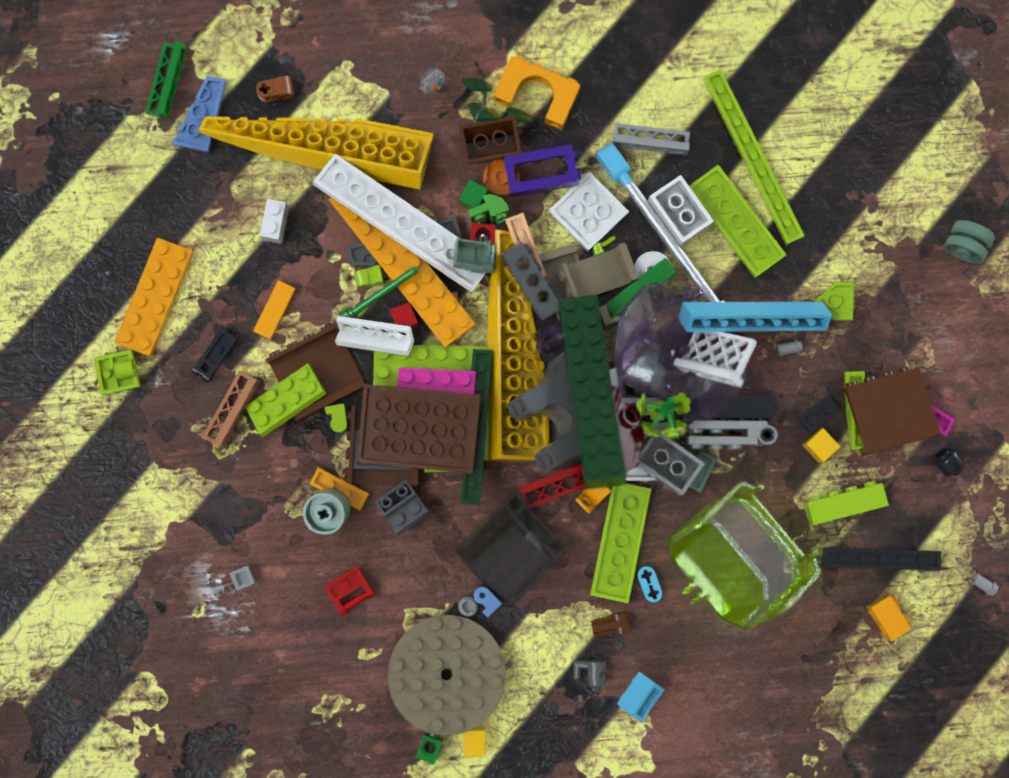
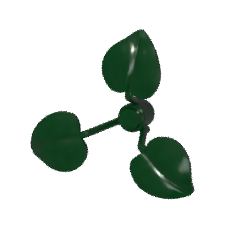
M462 78V83L467 88L482 92L483 94L482 104L471 102L469 105L475 122L498 120L505 116L515 115L516 121L531 123L536 126L537 123L532 116L522 109L507 107L506 112H503L500 116L497 111L486 107L487 92H492L491 85L478 78Z

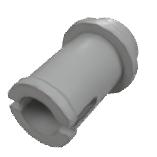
M794 339V342L777 344L779 356L792 353L799 354L803 351L801 340L797 341V339Z
M979 573L974 576L971 584L985 591L986 595L994 596L999 588L996 582L989 581Z

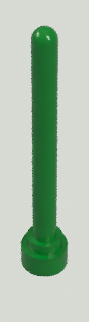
M412 267L354 308L344 309L340 312V315L356 319L357 314L416 275L418 268Z

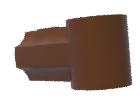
M627 611L591 620L594 637L632 631Z

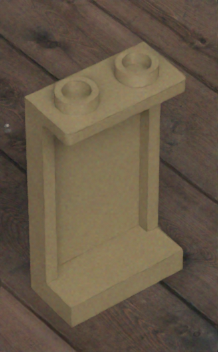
M576 244L539 254L546 276L552 284L550 289L553 293L556 292L560 299L567 298L565 294L566 286L564 282H561L558 271L562 264L566 263V265L580 261ZM556 311L557 320L560 322L559 311Z

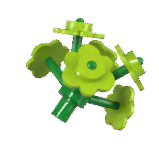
M680 392L678 395L669 397L664 402L662 400H657L656 402L652 400L646 403V395L642 394V398H638L636 403L637 410H639L640 416H643L646 408V413L654 421L652 424L645 421L642 422L641 427L644 433L650 437L654 435L659 438L660 432L655 429V426L666 417L668 418L667 428L661 432L663 437L676 439L679 435L685 434L687 425L682 423L681 420L675 419L674 411H677L679 415L689 413L691 410L689 405L691 400L686 397L685 393Z

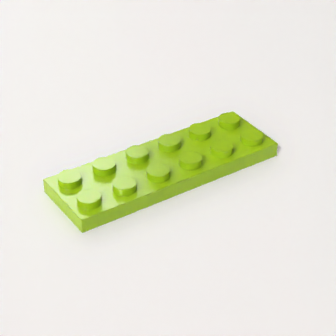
M719 165L689 185L713 219L714 225L754 278L786 256V253Z
M626 483V485L613 486L611 488L612 491L610 493L590 595L629 603L651 489Z

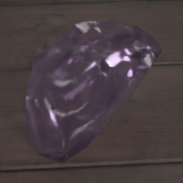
M551 324L545 327L542 326L534 337V340L537 342L536 348L538 352L542 355L550 354L563 342L561 325Z

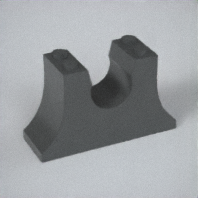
M563 352L548 363L545 377L537 387L519 395L507 404L509 414L516 422L528 420L538 414L545 415L554 422L557 430L556 440L534 456L536 465L542 470L543 474L563 463L581 460L565 352Z

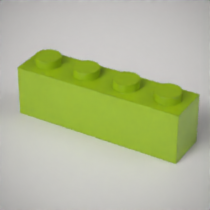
M875 481L864 483L865 487L857 488V485L845 488L846 492L839 493L838 490L828 492L827 497L820 498V495L809 497V501L804 502L809 525H817L889 506L883 483L876 484Z

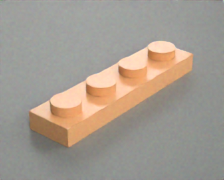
M520 213L505 219L514 245L522 242L523 245L526 243L532 251L530 254L533 261H538L542 268L540 272L545 277L546 273L524 214ZM522 258L520 262L522 267L525 268L527 261L525 258ZM531 275L528 278L530 285H534L537 281L535 275Z

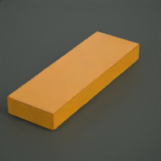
M278 280L253 332L270 340L272 339L296 288Z
M320 467L317 468L309 483L319 490L333 488L341 491L348 498L350 506L359 511L362 510L369 496V493Z

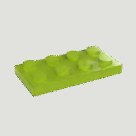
M307 363L246 405L245 408L259 435L264 437L326 395V392L312 367Z

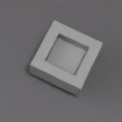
M249 565L229 573L237 591L256 583Z

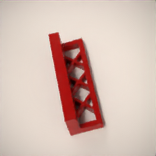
M581 464L519 487L526 508L535 507L584 488V481L579 479L582 469ZM567 477L576 480L571 489L561 486L563 480ZM561 480L559 485L554 483ZM577 482L583 483L581 485L576 486ZM552 484L558 487L555 495L549 496L543 493L546 485ZM543 487L541 492L536 490ZM560 488L565 490L563 492L558 493ZM531 491L539 493L537 502L529 504L525 494ZM542 495L547 497L545 499L540 500Z

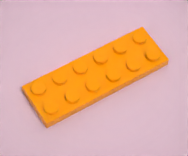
M160 238L156 239L114 341L115 344L149 357L152 356L194 252L192 250Z

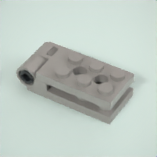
M767 421L685 422L687 425L685 430L689 431V435H700L703 431H708V435H720L723 431H741V437L684 438V446H689V450H701L703 446H708V450H720L723 447H727V450L743 449L742 447L770 445L777 439L776 429L773 426L767 425Z

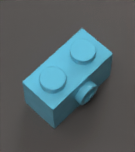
M638 672L627 690L621 695L617 704L631 716L642 722L664 689L641 672Z

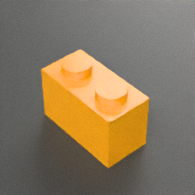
M887 594L873 601L866 608L886 640L894 641L911 630L909 625L911 622L905 613L902 614L898 608L900 606L898 600L894 596Z

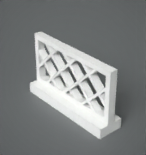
M694 332L682 358H676L673 365L684 373L741 388L744 380L740 377L757 341L724 332ZM701 333L705 334V339L698 342ZM719 337V342L712 346L711 341ZM733 340L734 345L726 349L725 344ZM747 343L746 350L741 352L740 347ZM707 344L708 349L701 352L700 348ZM721 347L722 352L715 356L714 351ZM736 350L737 355L729 360L728 354ZM696 351L697 356L689 359L691 353ZM710 354L711 359L704 363L703 358ZM724 357L725 363L718 366L717 361ZM739 361L736 370H732L731 365Z

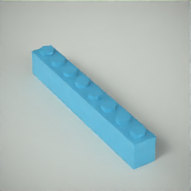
M683 302L678 319L686 332L826 331L832 314L823 302Z

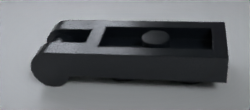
M221 328L193 368L192 373L196 376H201L203 381L209 383L238 339ZM205 364L210 366L208 371H205L203 369Z

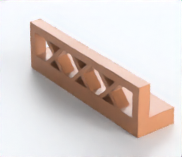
M239 370L202 438L219 448H224L260 381ZM241 376H243L248 381L244 388L240 390L238 382ZM238 394L239 397L234 406H230V396ZM229 411L225 422L221 423L219 417L221 412ZM219 427L220 431L215 440L209 437L211 430Z

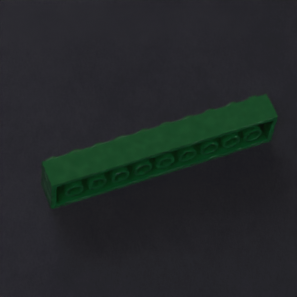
M597 295L558 299V311L585 490L626 485L627 475Z

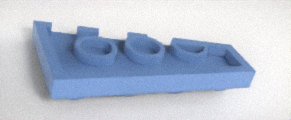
M206 76L196 95L193 106L189 108L184 123L179 127V132L171 143L173 146L210 153L213 138L199 133V128L204 117H218L226 86L225 79Z

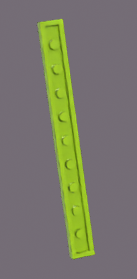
M720 69L705 76L703 80L785 244L788 245L803 238L805 235L722 70Z

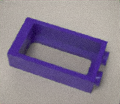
M572 144L504 156L511 198L578 186V180L581 179L580 168L575 166V161H578L577 151L572 149ZM562 156L567 160L568 173L523 182H517L515 179L514 166L517 164Z

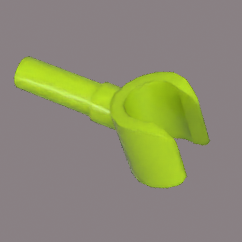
M612 236L602 243L595 244L592 248L594 256L604 253L603 247H606L616 238Z

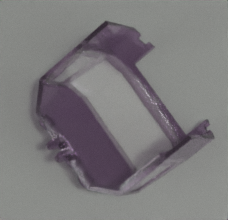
M654 282L643 286L619 313L614 363L621 397L625 394L623 383L662 401H667L669 397L683 392L691 400L689 404L691 407L690 412L682 414L686 425L693 424L694 420L704 419V421L713 420L750 382L746 366L740 377L744 380L741 388L690 375L674 366L675 359L682 358L694 332H686L678 319L683 302H698L703 295V291L699 288L693 291V286L688 283L679 294ZM724 332V333L736 335V332ZM701 333L698 342L705 339V334ZM719 337L711 341L712 346L719 342ZM733 340L725 344L726 349L734 345ZM708 345L702 346L700 348L701 352L708 349ZM720 347L714 351L715 356L722 352V348ZM736 350L728 354L729 360L737 355ZM696 351L691 353L689 359L697 356ZM710 354L703 358L704 363L711 359ZM724 357L717 361L718 366L725 363ZM739 361L731 365L732 370H736Z

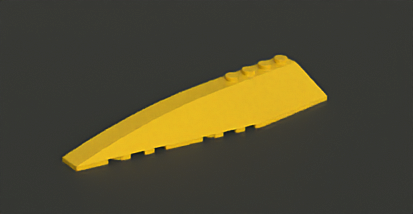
M204 117L199 128V133L269 157L323 170L334 154H337L375 181L421 189L434 133L363 119L345 122V119L326 121L325 118L309 121L308 118H276V120H267V118L259 117V120H248V117H240V119L231 120L230 117Z
M496 229L494 243L496 246V265L494 273L490 274L487 329L488 350L493 351L489 391L488 461H536L534 456L549 445V417L538 414L528 420L516 422L509 414L507 404L519 395L537 387L545 377L543 372L545 367L540 359V346L535 337L536 328L530 303L527 302L525 294L500 253L514 245L509 231Z

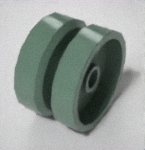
M957 220L951 229L952 235L947 238L943 247L949 254L958 259L980 264L985 261L988 254L986 248L992 246L995 235L989 229L977 223Z
M333 488L321 489L306 501L303 507L304 522L316 534H332L347 522L350 517L351 506L348 498L341 491Z

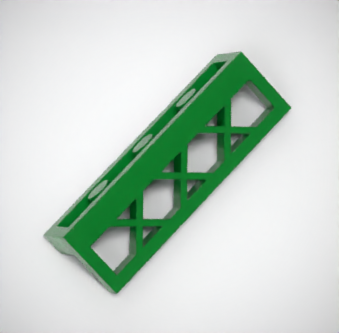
M175 41L174 44L163 43L145 111L146 115L164 119L169 118L187 50L182 42ZM168 48L173 49L170 60L166 57ZM168 66L166 77L164 78L161 72L163 68ZM164 83L161 95L159 96L157 87ZM159 101L157 111H151L153 104Z
M664 258L605 304L608 311L612 314L611 316L615 318L627 313L655 291L659 284L665 283L677 272Z

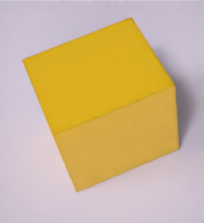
M824 428L818 429L802 444L818 463L825 462L841 447Z
M475 727L463 733L464 757H486L485 727Z

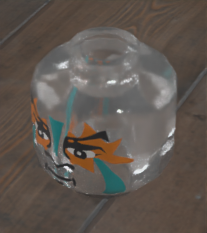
M429 67L419 77V82L422 84L419 88L427 95L429 93L437 95L446 85V76L437 67Z

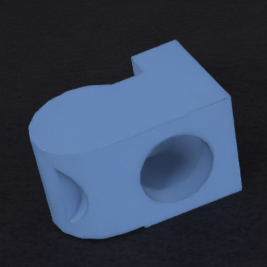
M479 587L474 592L475 601L486 607L483 613L487 617L502 604L487 587Z

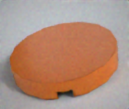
M504 159L494 160L485 167L483 173L485 187L492 195L499 197L510 195ZM514 166L515 179L517 182H520V172Z

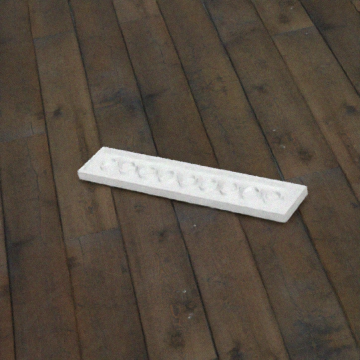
M334 154L313 181V185L470 292L475 290L486 274L485 271L483 273L471 272V270L453 268L454 245L456 239H460L459 237L337 154Z

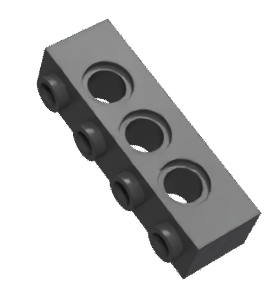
M518 242L500 253L539 319L544 320L558 311V299L560 297L556 292L553 293L550 287L552 284L546 276H542L540 272L542 268L538 261H533L530 254L532 251L526 243L523 245L522 242ZM525 258L527 265L525 268L520 269L518 262L520 259ZM531 275H535L537 278L534 285L528 283V278ZM541 291H545L547 294L544 301H539L538 299Z

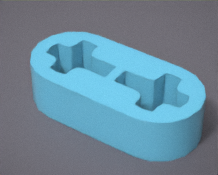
M643 566L638 570L637 577L644 597L649 602H657L662 597V590L658 579L651 567ZM643 570L651 572L649 576L650 583H647L645 578H641V575L644 574ZM650 585H652L653 590L658 591L655 599L648 596Z

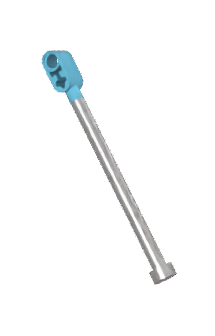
M610 143L596 152L595 156L613 182L620 181L706 302H725V300L720 301L629 176L631 169L614 144Z

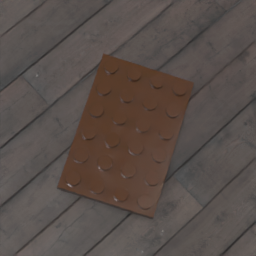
M364 384L357 462L474 474L481 395Z

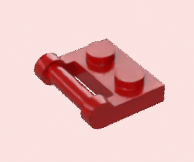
M358 566L324 586L342 616L346 615L348 610L367 598L376 596ZM363 586L364 592L345 604L341 603L340 599Z

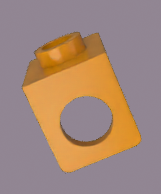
M610 487L584 490L576 498V501L587 513H590L612 490ZM582 499H584L589 504V506H587Z

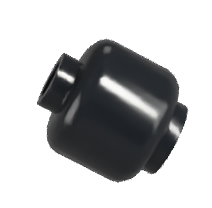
M942 448L936 453L934 463L945 476H957L963 471L964 459L954 448Z

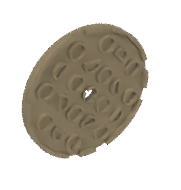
M455 615L431 617L410 628L395 646L388 667L389 690L399 712L415 727L435 735L450 736L462 734L483 723L497 707L502 698L506 682L504 658L492 635L476 622ZM445 669L452 671V677L449 680L442 679L441 674Z

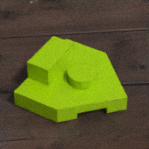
M834 282L815 300V302H823L832 314L831 319L833 321H853L854 282Z

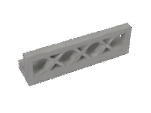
M615 123L613 144L615 147L687 155L690 147V132ZM618 129L627 130L630 136L619 135ZM639 132H645L649 138L636 137L635 135ZM657 134H663L667 140L654 139L653 137ZM676 136L685 137L684 142H677L672 139Z

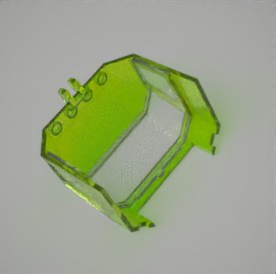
M739 482L693 515L668 538L673 562L691 582L683 590V594L687 595L696 588L699 593L690 601L693 605L704 597L722 620L743 630H747L786 612L820 576V567L817 566L816 558L819 556L818 548L804 554L755 497L754 494L765 486L748 485L747 482Z

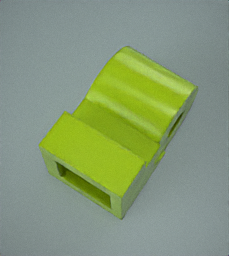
M380 265L354 272L357 288L384 285Z
M343 403L326 406V415H332L330 422L332 430L337 433H344L349 427L346 405Z

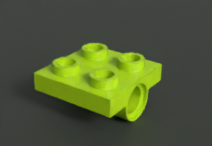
M133 350L93 358L102 396L140 388Z

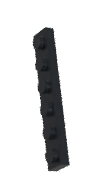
M823 547V567L941 571V551Z

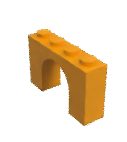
M511 55L493 95V102L505 107H511L519 89L524 84L532 81L542 82L551 89L554 98L545 117V124L562 130L579 93L580 84L575 79L561 77L556 71H547L537 63H528L523 57Z

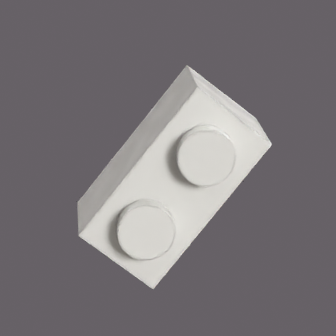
M267 199L259 235L263 241L282 244L289 212V206L286 202Z

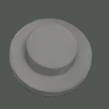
M464 597L459 602V611L464 616H472L477 612L478 603L472 597Z

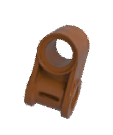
M280 76L275 79L261 81L256 86L260 100L265 103L294 97L290 76Z

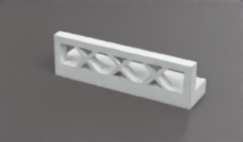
M338 316L336 320L339 327V332L335 339L336 345L409 356L414 343L410 326Z

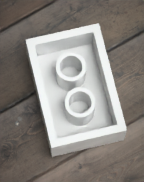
M681 175L648 198V202L680 246L709 228L714 222Z

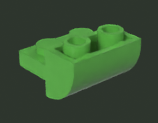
M483 195V204L468 210L469 221L471 224H484L487 222L486 219H489L492 225L506 223L505 219L509 218L508 205L497 195Z

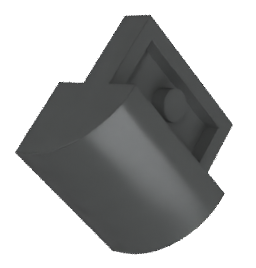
M404 480L375 501V504L398 536L430 514L407 480Z

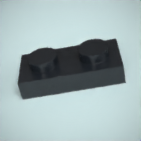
M827 395L798 417V420L808 433H812L841 409L831 396Z

